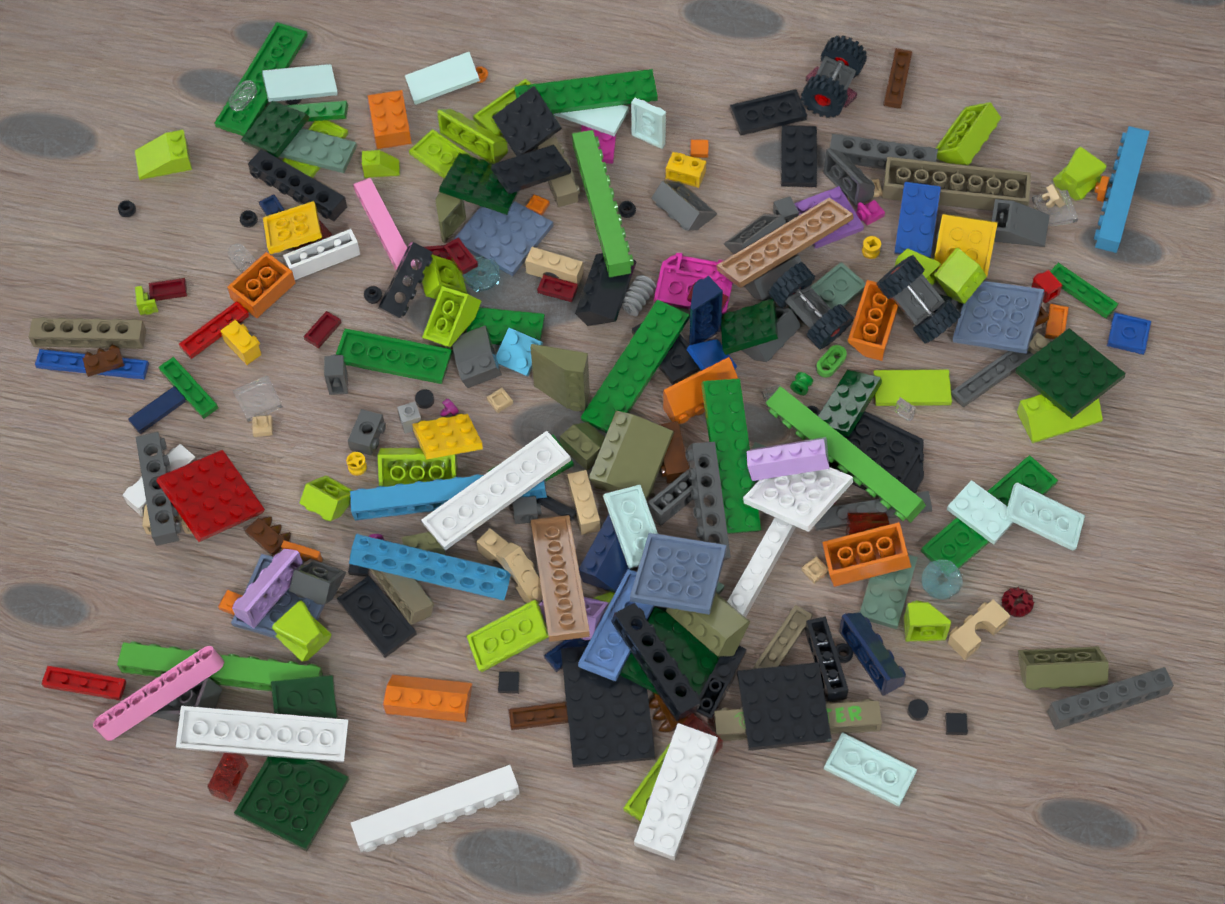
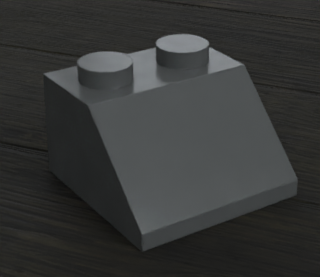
M309 559L294 569L289 591L295 593L300 598H308L316 604L326 605L334 598L346 575V571L314 559Z

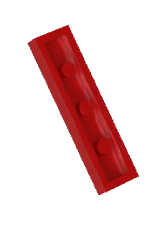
M236 301L180 342L179 347L192 359L221 338V330L234 320L241 323L250 316L249 312Z
M47 666L41 685L45 688L121 701L127 682L122 678Z

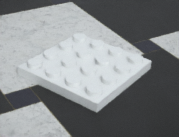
M829 467V469L762 479L743 497L744 504L809 532L853 483V477Z

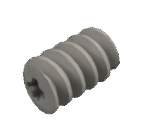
M644 275L636 276L635 281L632 282L626 292L621 306L622 309L631 316H638V311L642 310V306L646 304V300H649L650 295L654 292L653 289L656 288L654 281Z

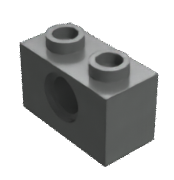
M336 354L324 356V377L329 395L348 394V372L344 356Z
M361 409L348 439L350 450L372 456L374 449L378 448L380 434H383L386 428L382 414Z

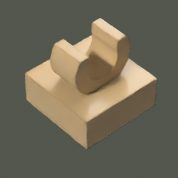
M1053 184L1046 187L1049 193L1043 194L1042 199L1044 201L1050 199V201L1045 205L1048 208H1052L1055 204L1059 208L1064 206L1065 202L1059 190Z
M271 415L252 417L254 437L273 435V419Z

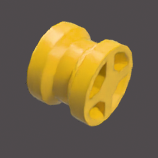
M869 236L864 239L862 247L864 257L875 259L879 256L881 248L880 239L875 236Z
M352 452L347 456L346 463L349 472L355 476L364 474L367 469L365 456L360 452Z

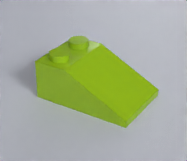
M184 130L167 132L135 150L139 180L192 170L188 142Z
M442 286L422 338L451 347L475 319L481 300L469 294Z

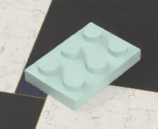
M634 98L631 102L632 136L663 149L666 144V111L648 104L644 100Z
M972 480L947 506V510L993 545L1014 523L1004 518L1007 506Z

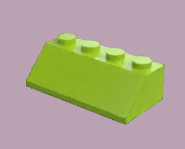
M991 102L968 106L963 109L936 147L938 149V160L948 164L966 166L971 164L973 157L980 151L981 146L988 140L990 133L997 127L1001 116Z
M439 109L437 111L440 134L491 164L500 162L508 153L507 141L503 137H498L489 129L481 127L477 122L466 118L460 112L452 109Z
M1042 394L1021 400L1017 409V414L1032 443L1103 421L1099 398L1072 419Z
M380 448L378 453L379 486L389 487L396 484L406 485L414 484L418 481L430 482L435 479L447 480L457 477V454L426 460L421 448Z

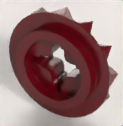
M1019 586L1017 588L1010 587L1003 594L1002 606L1008 614L1014 617H1024L1033 609V595H1030L1027 589H1021ZM1022 597L1021 603L1016 604L1014 607L1015 599Z

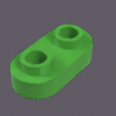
M834 345L817 362L816 371L821 377H831L845 362L847 355L845 348L840 345Z

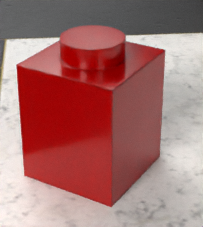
M1047 270L1034 276L1031 288L1044 289L1043 302L1047 303L1060 294L1062 284Z

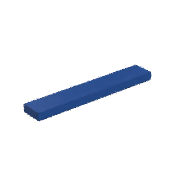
M39 349L35 362L36 368L86 373L82 359L85 354ZM123 358V367L96 375L145 380L149 362L148 360Z

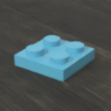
M508 328L496 355L498 364L528 377L532 369L530 346L531 344L543 345V342Z

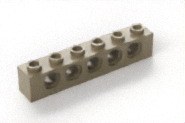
M40 317L32 318L29 339L33 347L110 348L111 344H114L119 348L143 349L146 328L143 321L138 319H66L62 317L53 319Z

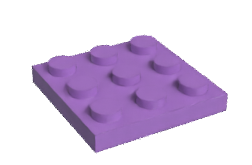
M839 186L794 203L799 215L830 197L853 213L852 221L812 244L815 249L861 232L864 229L862 222Z

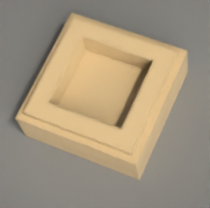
M503 388L487 397V401L497 413L513 404V400Z
M817 556L801 569L814 584L829 574L828 568Z

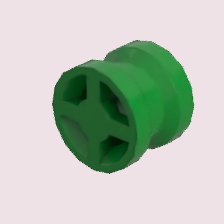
M798 372L795 376L796 380L791 383L790 388L796 394L804 396L809 391L808 387L812 386L813 379L806 373Z

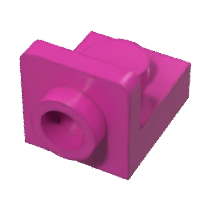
M873 200L866 205L862 202L858 203L856 214L868 226L884 217L885 211Z

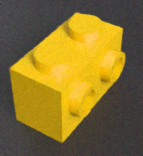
M672 152L666 166V179L680 181L683 184L697 188L700 187L706 173V161L682 153Z
M234 320L221 330L224 342L246 365L262 355L259 348V340L254 335L251 336L244 324L240 325Z

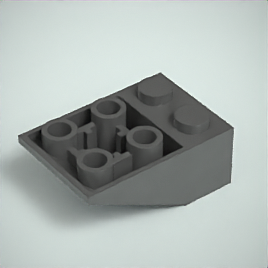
M995 199L992 221L997 222L994 242L1045 247L1050 215L1015 201Z

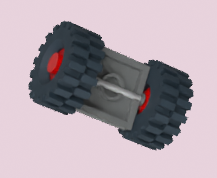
M838 35L828 40L821 54L822 63L815 77L812 76L807 81L801 93L803 105L808 106L807 109L809 111L812 110L813 114L816 115L818 113L820 117L826 116V118H830V116L834 118L836 115H840L848 98L847 89L852 79L861 73L867 60L866 50H863L864 47L862 45H858V41H852L853 38L849 37V39H846V36L840 38Z
M911 255L885 274L876 285L888 299L893 298L915 325L913 327L914 332L926 344L950 328L960 318L961 313L950 300L944 301L922 274L925 271L923 266L914 255Z
M803 262L795 264L794 267L786 271L768 291L772 299L781 308L789 305L803 322L811 328L806 335L819 350L835 341L853 322L854 317L842 304H838L831 309L810 287L813 283L812 281L815 280V275Z

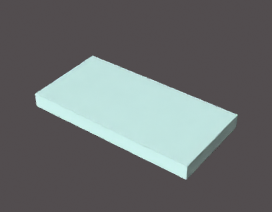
M470 52L405 75L415 105L480 81Z
M331 64L263 71L268 102L335 96L338 93Z
M620 105L554 115L615 136L629 111V107Z
M1016 483L1013 486L1004 518L1074 551L1077 548L1085 515Z
M641 485L603 495L629 569L639 566L648 533L658 534Z
M843 732L824 766V770L898 807L917 772L916 768Z

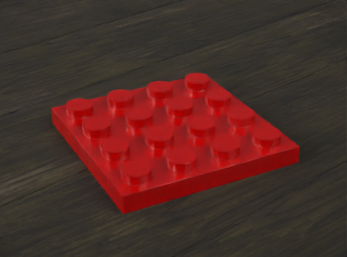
M223 450L161 475L156 480L198 542L263 514L265 510Z

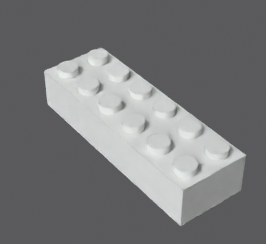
M679 723L677 724L634 840L636 847L675 860L715 751L717 737Z

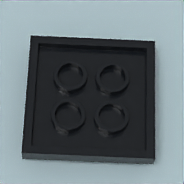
M535 86L492 116L516 156L533 151L562 129Z

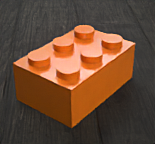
M398 90L368 95L377 149L412 144L403 91Z
M265 252L227 288L231 299L234 302L238 301L257 319L295 284L293 272Z

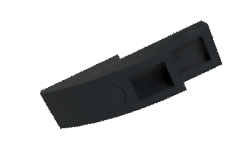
M738 646L734 656H720L700 694L701 704L696 711L697 713L710 719L713 718L714 711L718 710L726 696L747 649Z

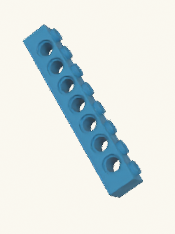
M359 534L355 535L349 564L499 600H505L511 576L508 571L501 568Z

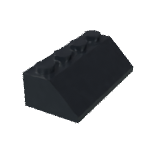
M603 253L595 255L575 314L587 326L617 321L637 263L634 259V265L631 266L630 274L609 277Z

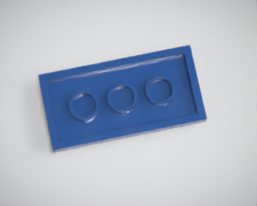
M904 182L894 254H901L908 248L931 258L941 186Z

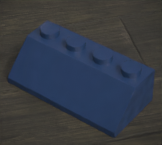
M710 276L699 279L693 287L690 307L689 345L705 342L721 331L723 290Z
M608 514L579 567V574L584 583L616 593L629 568L611 517Z
M861 612L845 613L842 615L839 633L853 649L854 655L881 694L885 696L903 686L906 673L894 661L893 653L885 648L881 636L878 633L875 634L870 620L867 617L864 618Z

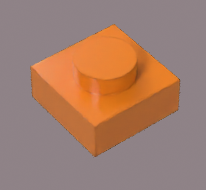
M1102 176L1100 183H1096L1095 193H1098L1097 201L1104 202L1109 177Z
M227 590L218 606L219 609L235 615L232 607L234 602L243 595Z

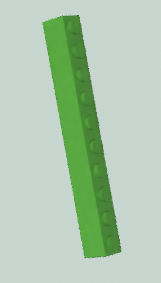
M593 130L572 133L575 156L609 277L630 274L631 266L634 265L632 254H628L630 252L629 243L624 240L626 238L625 229L620 226L622 225L621 215L617 214V201H613V188H609V185H611L610 177L605 174L607 168L606 163L602 162V149L598 150V147H600L598 136H594Z
M781 386L766 402V405L769 407L768 412L775 418L779 416L783 420L782 424L788 429L794 428L796 430L795 434L803 441L805 439L826 437L829 462L832 463L834 461L838 464L837 468L841 472L849 473L853 476V482L858 486L863 484L867 488L865 491L873 498L875 496L881 499L880 503L885 508L895 510L894 514L901 521L906 519L911 523L926 506L921 498Z
M134 641L130 643L123 642L117 666L122 673L159 677L199 650L189 649L187 651L174 646L164 648L157 644H150L148 646ZM228 654V656L220 655L224 660V665L209 678L217 685L272 692L271 681L323 676L321 667L315 664H307L306 666L299 665L293 661L282 663L275 659L260 660L253 656L243 658L236 654Z

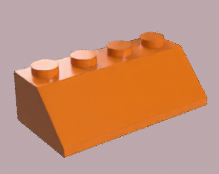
M867 280L850 331L848 343L864 357L882 361L899 306L893 298L888 299L876 285L877 282Z
M728 357L663 390V410L672 422L678 421L679 424H683L691 417L705 412L701 386L703 381L738 379L731 359Z
M392 675L386 686L383 702L385 713L466 722L473 684Z

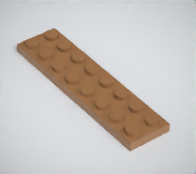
M829 197L719 263L717 271L739 288H742L852 221L853 213Z
M569 515L531 520L549 642L590 637Z

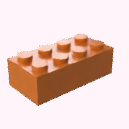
M900 522L822 542L834 587L911 567Z

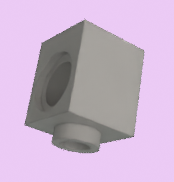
M416 402L397 407L405 434L413 431V423L421 421Z

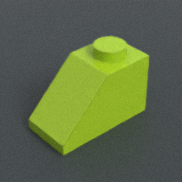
M381 150L362 151L364 178L400 176L399 159Z

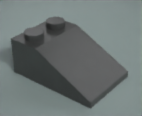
M486 325L460 335L452 345L461 381L467 388L502 375Z
M208 677L150 716L179 722L181 706L216 709L222 688Z

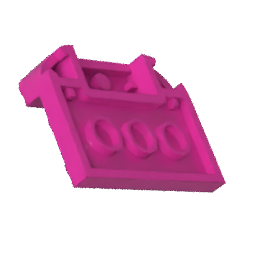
M675 253L676 255L663 261L655 291L654 303L658 299L670 306L690 309L691 302L687 301V297L694 283L707 276H710L723 290V294L727 295L730 299L733 282L717 271V265L723 262L722 260L718 259V262L686 257L683 256V253ZM729 299L722 311V315L727 313Z

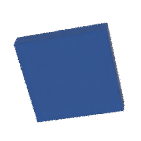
M1114 312L1107 346L1144 355L1151 321Z
M718 339L689 345L687 351L701 371L728 357L731 359L734 369L737 368L730 355L724 354L722 344Z

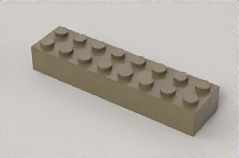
M887 157L882 198L902 201L904 182L941 186L938 205L993 211L995 199L1015 201L1028 206L1031 173Z

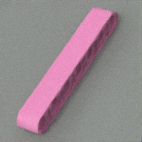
M371 178L354 183L353 186L357 197L395 270H397L407 247ZM412 260L411 267L416 270L417 267L414 260Z
M212 646L202 648L98 716L93 723V727L105 740L111 741L219 671L224 665L223 658Z

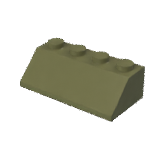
M717 593L714 596L710 615L667 608L666 610L668 614L717 656H734L751 622Z
M1099 647L1018 650L1021 679L1028 689L1038 690L1044 687L1059 689L1060 687L1067 686L1080 688L1081 686L1100 687L1101 685H1108L1109 662Z

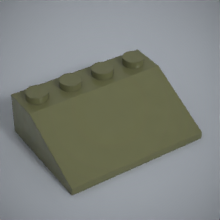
M531 344L534 386L568 409L585 411L590 394L588 353Z
M616 411L590 473L589 480L595 488L610 492L641 485L645 499L648 500L674 431L636 415Z

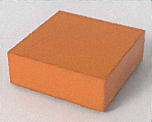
M691 140L690 157L708 158V140Z
M533 194L526 207L542 216L550 202Z

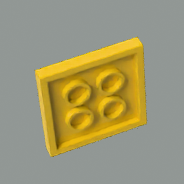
M314 201L263 217L267 249L270 254L279 253L283 250L298 247L301 244L322 238L317 207Z
M942 214L934 260L943 265L953 251L959 248L979 264L986 276H988L997 222Z
M458 414L447 418L440 417L436 420L420 421L419 423L412 424L414 434L426 460L483 449L482 441L468 414Z

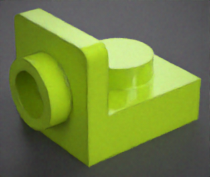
M142 286L135 287L136 304L140 315H150L158 312L155 299L149 300L148 292L144 293Z

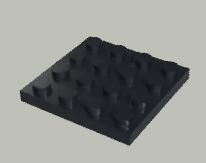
M819 662L737 671L748 751L831 742L832 738Z

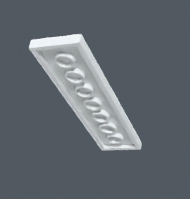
M546 431L421 520L422 524L443 549L447 550L570 462L571 458Z
M181 706L176 749L344 762L348 720Z

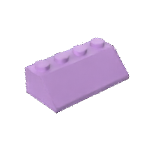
M822 437L748 450L747 465L752 481L829 469L827 438Z
M283 549L274 556L272 563L261 571L259 578L254 583H251L245 594L234 602L232 609L237 618L253 629L259 624L290 588L294 569L303 564L298 551Z

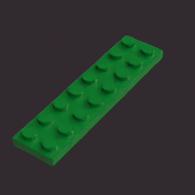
M276 22L214 123L216 128L241 136L246 134L268 103L263 71L289 68L308 37L307 31Z
M652 69L514 86L516 99L535 86L553 114L631 104L634 98L646 102L658 101Z
M657 299L582 414L581 421L588 422L593 427L607 433L616 411L629 413L690 319V315Z
M740 379L703 381L701 386L709 442H715L727 533L736 534L761 531L759 510L744 504L743 497L755 486V482L751 479L747 465V451L750 450Z
M1029 455L987 492L1008 507L1014 484L1019 483L1045 495L1057 484L1058 480ZM956 518L921 548V552L950 578L990 542Z

